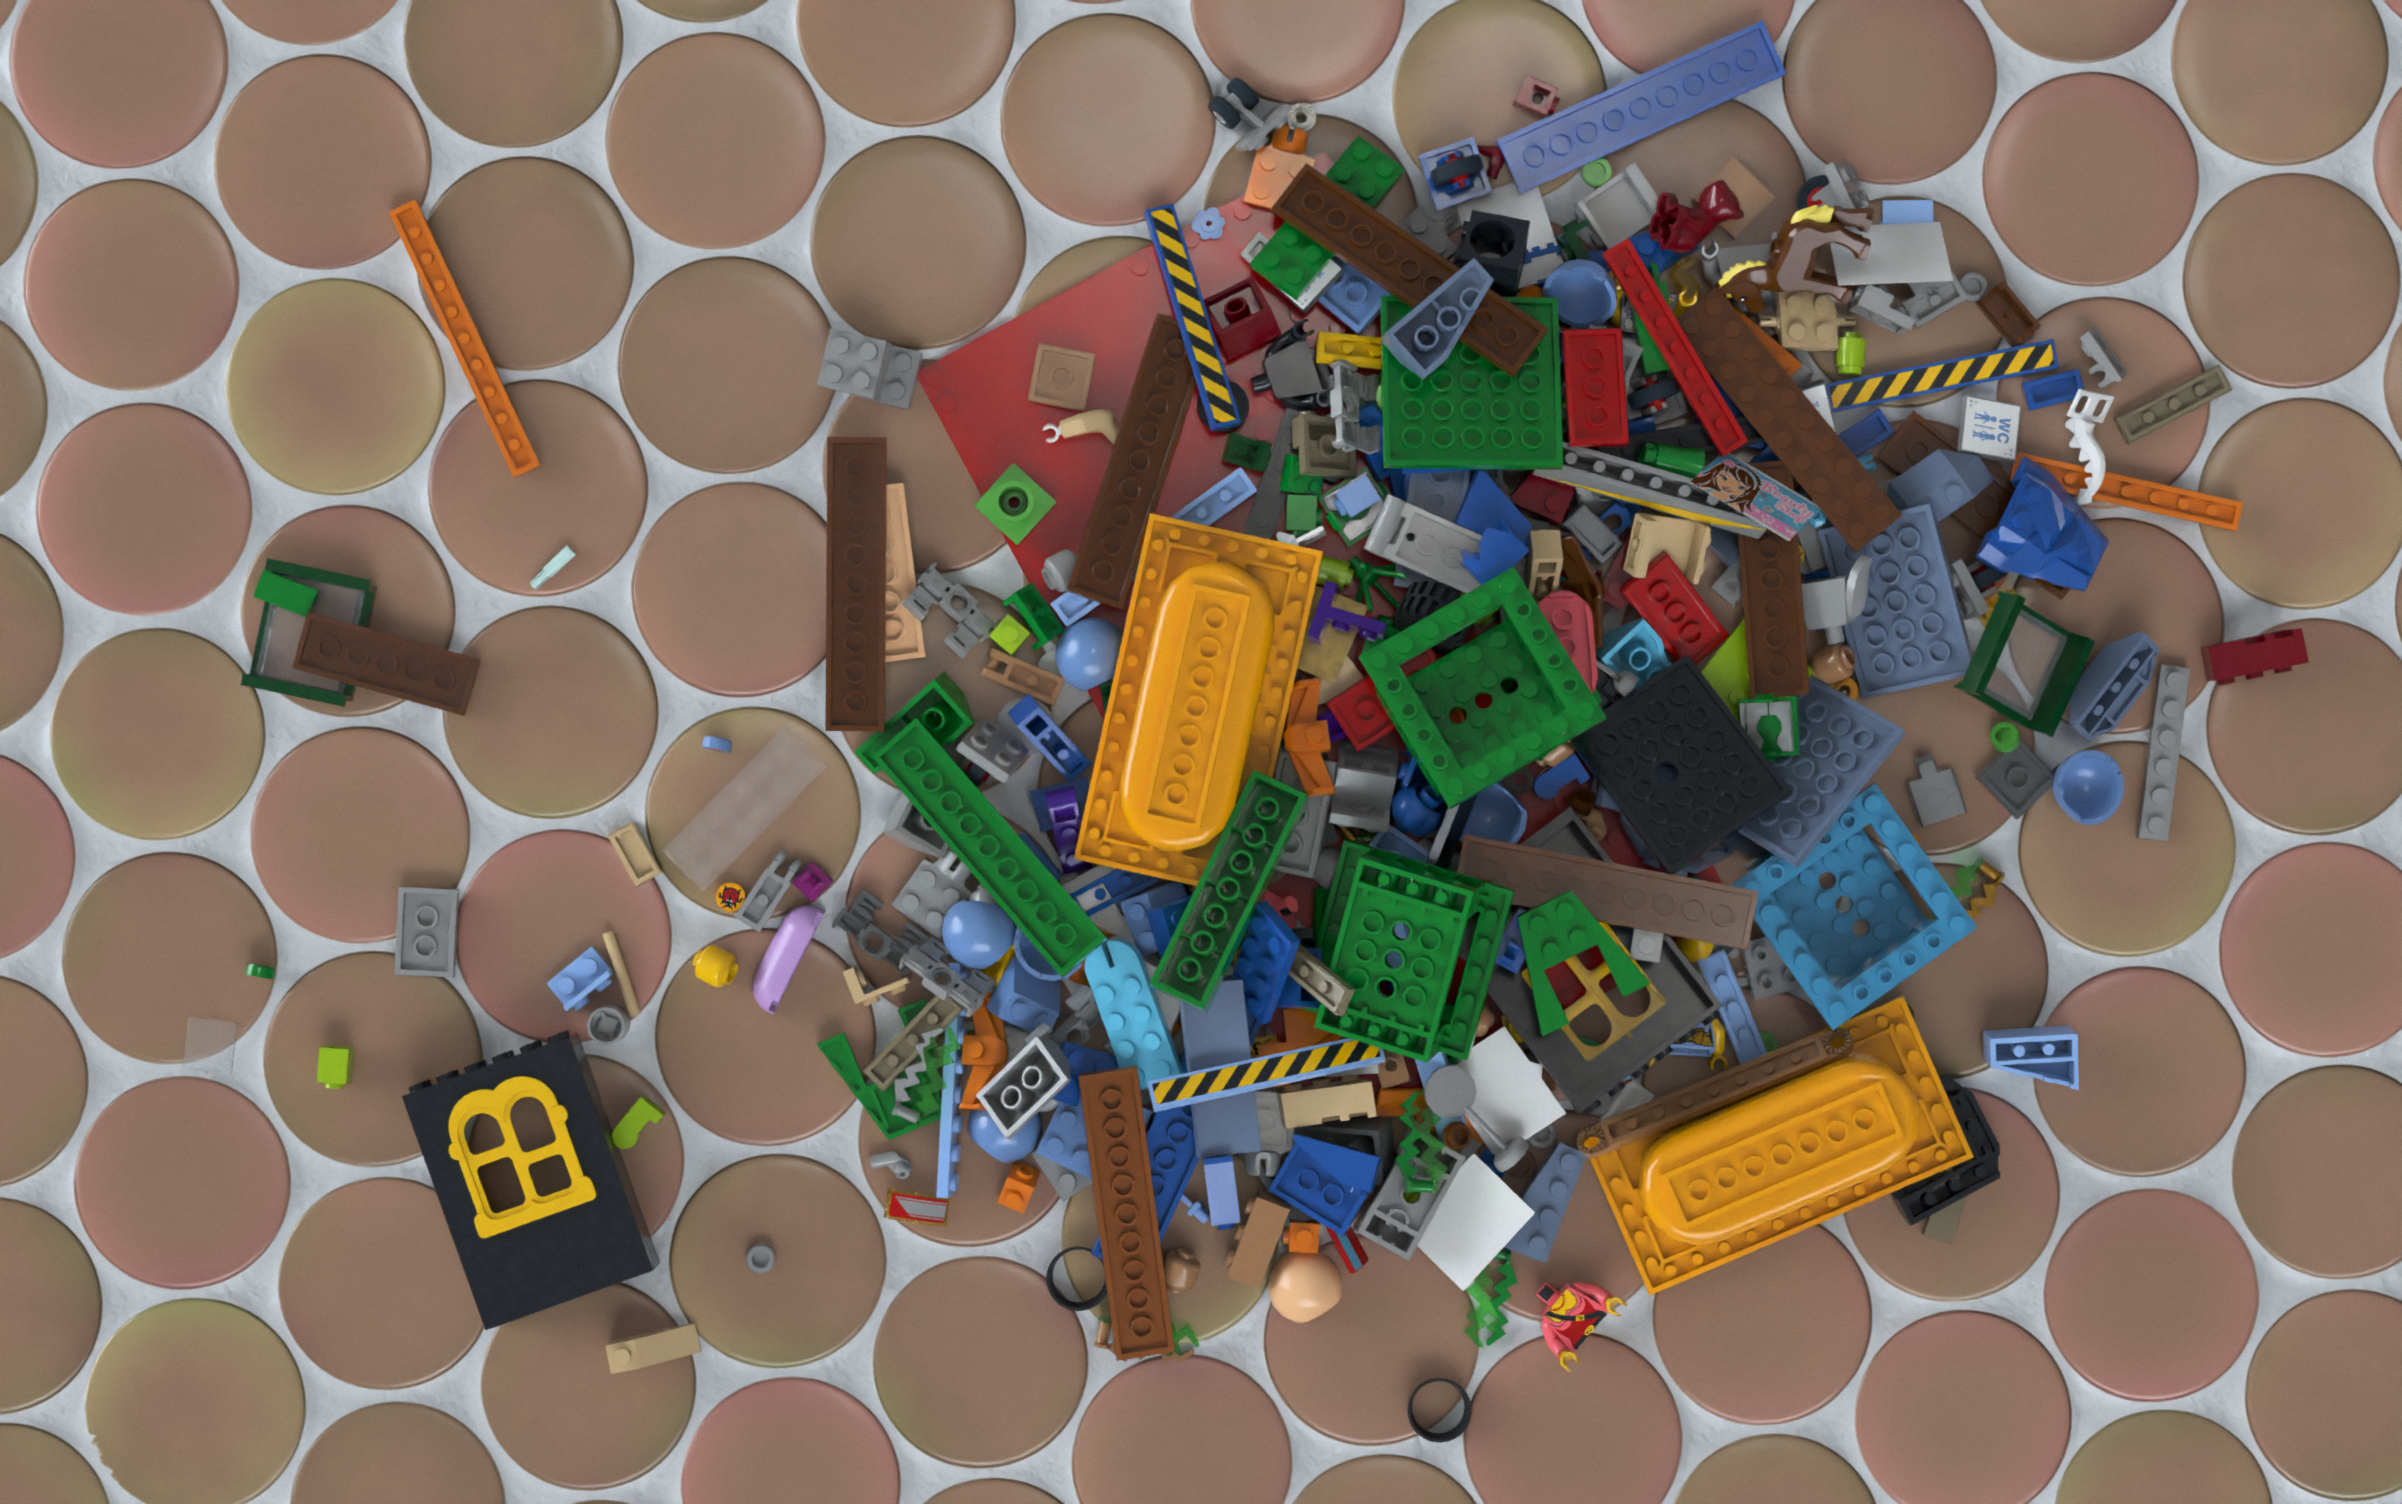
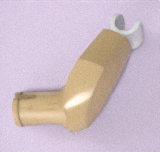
M1097 409L1061 420L1059 426L1049 423L1043 427L1042 431L1049 428L1055 430L1056 435L1053 438L1046 439L1049 443L1055 442L1059 435L1067 439L1083 434L1102 432L1114 444L1119 425L1114 420L1116 418L1114 412L1109 409Z

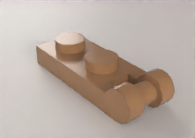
M990 647L987 654L989 659L986 666H982L980 675L1027 695L1030 694L1032 697L1048 704L1055 705L1065 682L1064 678ZM1000 661L1008 664L1004 675L996 672Z

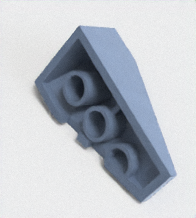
M1473 258L1384 334L1381 342L1403 366L1422 379H1425L1447 360L1494 279Z

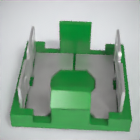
M1366 466L1357 472L1356 477L1344 480L1319 496L1317 500L1326 512L1327 516L1325 517L1335 532L1338 531L1349 548L1370 534L1389 493L1381 481L1376 483ZM1366 474L1381 500L1351 519L1348 518L1347 514L1341 516L1333 503L1337 499L1334 494Z
M1774 694L1755 695L1754 699H1738L1739 723L1768 761L1777 760V756L1801 755L1798 696L1774 697Z

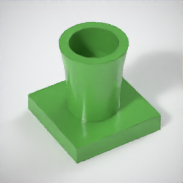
M1012 463L974 507L1018 546L1057 502L1017 465ZM1012 497H1017L1020 500V505L1017 508L1009 506V500Z

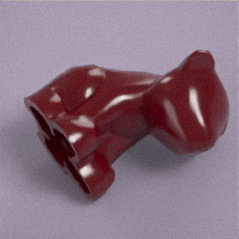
M1718 180L1707 186L1702 191L1698 206L1695 208L1678 204L1675 194L1663 192L1658 197L1656 213L1652 216L1649 227V235L1651 241L1659 242L1661 250L1687 253L1695 249L1699 241L1704 240L1718 224L1731 219H1741L1744 217V213L1740 209L1738 198L1724 180Z

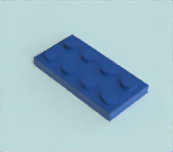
M1267 900L1257 903L1232 974L1243 980L1245 1005L1261 1025L1272 1020L1301 941Z

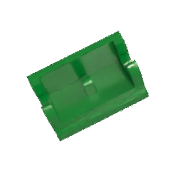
M1033 582L1016 591L1002 602L1004 607L1012 603L1015 604L1024 621L1039 640L1031 646L1034 651L1043 647L1065 631Z

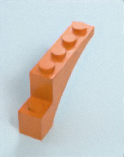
M1301 1008L1283 1009L1286 1042L1280 1043L1278 1040H1269L1262 1045H1257L1258 1057L1333 1042L1343 1036L1315 1028L1317 1013ZM1290 1083L1273 1087L1290 1086Z

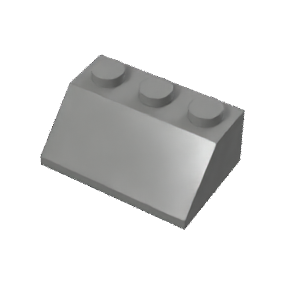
M1036 1036L976 1094L1006 1139L1010 1140L1071 1081L1070 1062L1055 1041Z

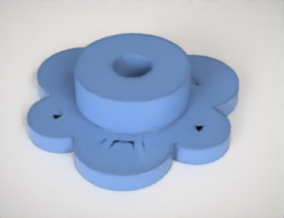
M1215 207L1208 208L1206 212L1199 210L1196 214L1197 219L1192 222V230L1195 233H1200L1202 240H1208L1210 237L1212 239H1219L1223 234L1221 227L1225 225V219L1219 217V210ZM1209 221L1212 225L1207 226L1206 223Z

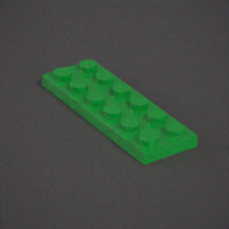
M1358 135L1325 176L1375 209L1403 176L1405 168ZM1285 221L1250 262V268L1297 301L1335 255Z

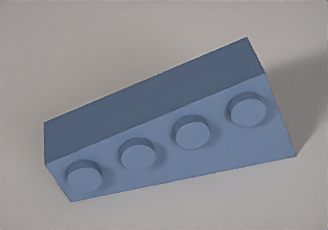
M1556 1140L1519 1195L1535 1214L1504 1248L1544 1263L1547 1262L1587 1157L1577 1147Z

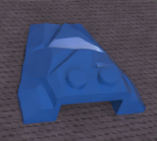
M2024 457L2011 481L2017 488L1997 528L1986 532L1975 557L1998 572L2006 574L2010 572L2024 575V578L2033 580L2038 578L2049 581V584L2082 592L2086 591L2108 546L2109 540L2048 470L2029 458Z

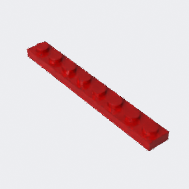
M1629 238L1602 253L1604 260L1720 456L1724 457L1747 443L1748 439Z

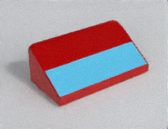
M1351 1225L1344 1236L1325 1226L1350 1273L1357 1272L1368 1262V1257Z

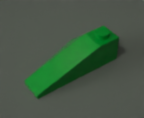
M945 671L942 672L885 723V731L874 733L854 753L873 774L882 771L883 769L872 756L915 718L920 720L940 745L953 742L975 722L964 692Z

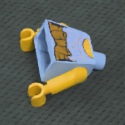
M1718 1018L1706 1026L1702 1022L1694 1027L1697 1033L1683 1044L1677 1040L1670 1045L1673 1051L1669 1055L1708 1057L1707 1063L1712 1070H1714V1061L1717 1059H1721V1068L1723 1070L1728 1065L1727 1060L1722 1056V1053L1725 1052V1029ZM1654 1058L1649 1061V1066L1653 1065Z

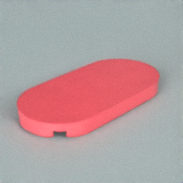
M1559 590L1551 592L1540 601L1538 607L1593 694L1597 684L1598 673L1591 608L1586 601L1572 591Z

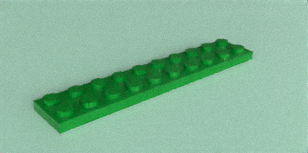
M915 718L872 756L1062 978L1108 939L919 719Z

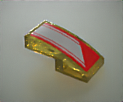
M888 1188L884 1217L946 1227L950 1197L937 1198L934 1194Z

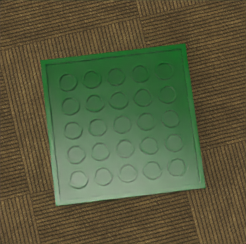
M1381 296L1380 298L1381 341L1389 329L1413 310L1395 296ZM1503 297L1548 328L1545 337L1514 378L1458 340L1447 360L1425 379H1422L1403 366L1381 342L1383 468L1562 470L1563 445L1558 297Z

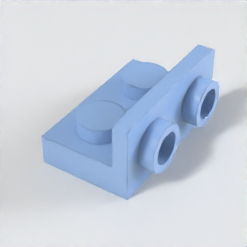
M591 946L546 984L563 1003V1008L566 1012L572 1008L577 1012L590 1001L587 996L596 989L600 993L612 983L610 977L615 972L595 947Z

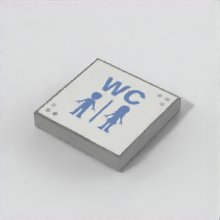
M1965 395L1962 398L1957 452L1978 455L1980 458L2010 464L2014 463L2017 453L2021 406Z

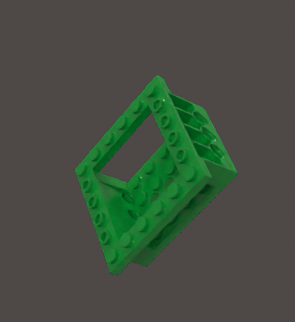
M1514 566L1359 656V660L1375 685L1378 700L1437 797L1440 795L1443 797L1449 809L1461 804L1606 719L1603 710ZM1500 607L1503 608L1504 622L1406 678L1400 665ZM1511 679L1518 684V688L1514 693L1506 694L1501 690V684L1505 680ZM1482 694L1489 695L1492 698V704L1485 709H1481L1475 704L1476 698ZM1455 709H1461L1465 711L1467 717L1462 723H1453L1449 718L1451 712Z
M1345 839L1315 948L1322 949V963L1354 988L1355 991L1344 1016H1336L1321 1002L1319 1008L1301 1009L1317 1013L1315 1028L1426 1063L1438 1052L1468 1060L1515 890ZM1478 911L1480 914L1451 1021H1445L1441 1017L1468 919ZM1397 923H1404L1409 927L1410 934L1408 938L1402 939L1396 935L1395 925ZM1395 951L1401 955L1402 964L1399 967H1393L1388 963L1387 955L1389 952ZM1381 980H1389L1393 983L1394 993L1392 995H1385L1380 991L1379 984Z

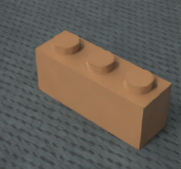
M1259 1189L1255 1198L1250 1196L1244 1211L1249 1216L1245 1224H1239L1234 1237L1239 1242L1235 1251L1229 1250L1224 1266L1229 1267L1227 1277L1260 1289L1289 1214L1291 1204L1278 1196Z

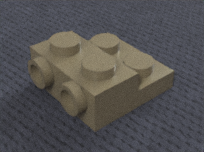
M1315 411L1300 412L1298 417L1291 420L1293 448L1299 449L1300 475L1348 479L1357 476L1356 450L1346 453L1343 451V447L1337 449L1332 445V442L1336 441L1335 419L1331 418V414L1317 416Z

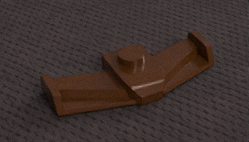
M1575 534L1561 535L1562 567L1568 579L1559 582L1561 590L1576 593L1590 606L1593 616L1595 649L1603 648L1602 600L1606 595L1603 581L1598 575L1594 574Z

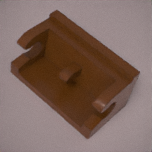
M2004 281L1997 284L1975 303L2011 347L2021 343L2028 335L2041 327Z

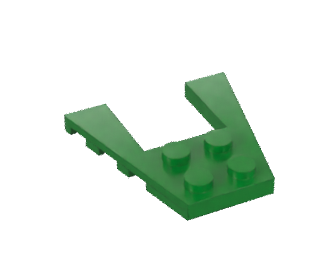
M1571 890L1517 915L1540 1026L1539 1029L1542 1036L1570 1024L1544 970L1597 945L1623 997L1650 984Z
M926 998L898 1009L905 1027L927 1005ZM845 1032L817 1043L818 1048L831 1062L830 1064L850 1087L849 1089L859 1099L888 1140L941 1119V1096L933 1042L924 1051L927 1070L916 1072L921 1083L906 1087L905 1089L911 1100L901 1102L902 1105L920 1113L916 1123L900 1116L892 1115L896 1104L895 1082L884 1092L875 1083L866 1084ZM904 1071L899 1078H906V1072Z

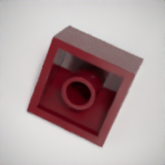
M1249 277L1203 300L1211 327L1229 360L1282 334L1271 307L1253 277Z

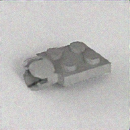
M948 847L944 858H939L937 861H932L925 857L891 905L938 939L942 936V926L946 913L954 904L963 900L966 901L973 892L966 884L971 871L962 861L958 866L954 864L958 856L950 847Z
M1255 1091L1262 1151L1245 1153V1171L1249 1175L1260 1176V1160L1265 1159L1264 1176L1273 1177L1280 1170V1157L1282 1153L1290 1152L1293 1148L1294 1128L1286 1129L1282 1126L1277 1092Z

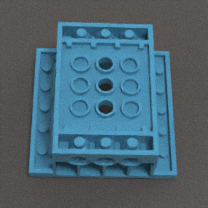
M1876 783L1871 784L1858 793L1798 869L1767 850L1764 852L1763 857H1757L1745 866L1748 871L1745 875L1729 885L1759 891L1753 920L1831 1030H1835L1978 928ZM1868 824L1872 826L1937 919L1931 920L1923 916L1863 831L1865 826ZM1824 872H1830L1834 877V884L1828 889L1822 888L1819 884V877ZM1841 896H1847L1851 901L1850 909L1844 913L1839 912L1836 908V900ZM1862 919L1867 923L1868 930L1863 936H1856L1852 930L1855 921Z

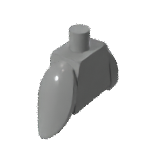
M1861 555L1848 575L1802 582L1805 624L1809 630L1825 628L1827 644L1844 642L1842 625L1856 621L1857 616L1865 608L1869 593L1870 566L1873 557Z

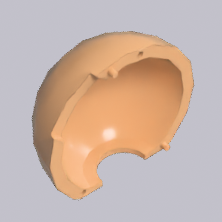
M1289 1252L1275 1263L1269 1275L1268 1293L1272 1305L1283 1317L1296 1323H1304L1322 1315L1339 1302L1342 1294V1278L1338 1266L1329 1256L1323 1253Z

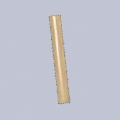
M614 931L604 933L602 935L629 1016L639 1015L641 1012Z

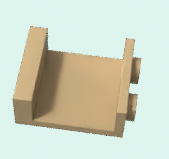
M1635 513L1623 570L1633 577L1645 578L1648 563L1664 550L1689 582L1699 584L1700 576L1705 569L1704 557L1706 548L1711 543V528L1706 524L1685 518Z

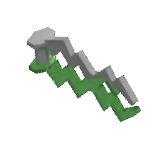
M939 1027L921 1033L925 1042L917 1043L915 1047L922 1061L904 1068L907 1074L906 1078L894 1079L896 1104L892 1115L900 1116L919 1126L923 1117L940 1109L932 1093L945 1089L947 1086L937 1069L954 1063V1060L948 1053L961 1049L950 1027L946 1031L951 1044L936 1048L939 1056L931 1058L927 1050L939 1046L933 1037L941 1033L943 1028ZM927 1071L932 1082L918 1087L919 1092L924 1100L916 1101L921 1110L919 1113L902 1105L901 1102L911 1100L905 1089L906 1087L921 1083L916 1072Z

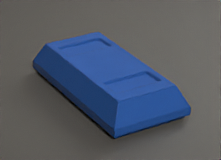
M2079 369L2022 383L2029 411L2072 401L2078 389L2084 390Z
M1879 408L1838 436L1857 458L1894 434L1895 431Z

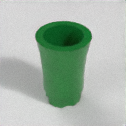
M1644 442L1639 453L1638 463L1694 479L1704 469L1705 450L1702 448L1671 446L1658 442L1655 444Z

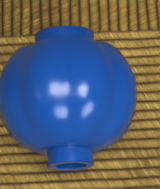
M1410 783L1406 788H1400L1392 797L1391 802L1395 828L1403 834L1407 832L1419 837L1437 830L1444 818L1442 796L1437 797L1430 785L1422 783Z

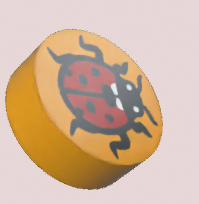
M735 882L723 884L716 893L718 906L728 912L740 909L746 900L744 888Z

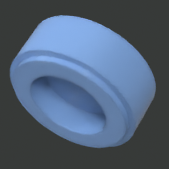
M714 736L703 737L702 748L721 753L731 752L732 742L730 740Z

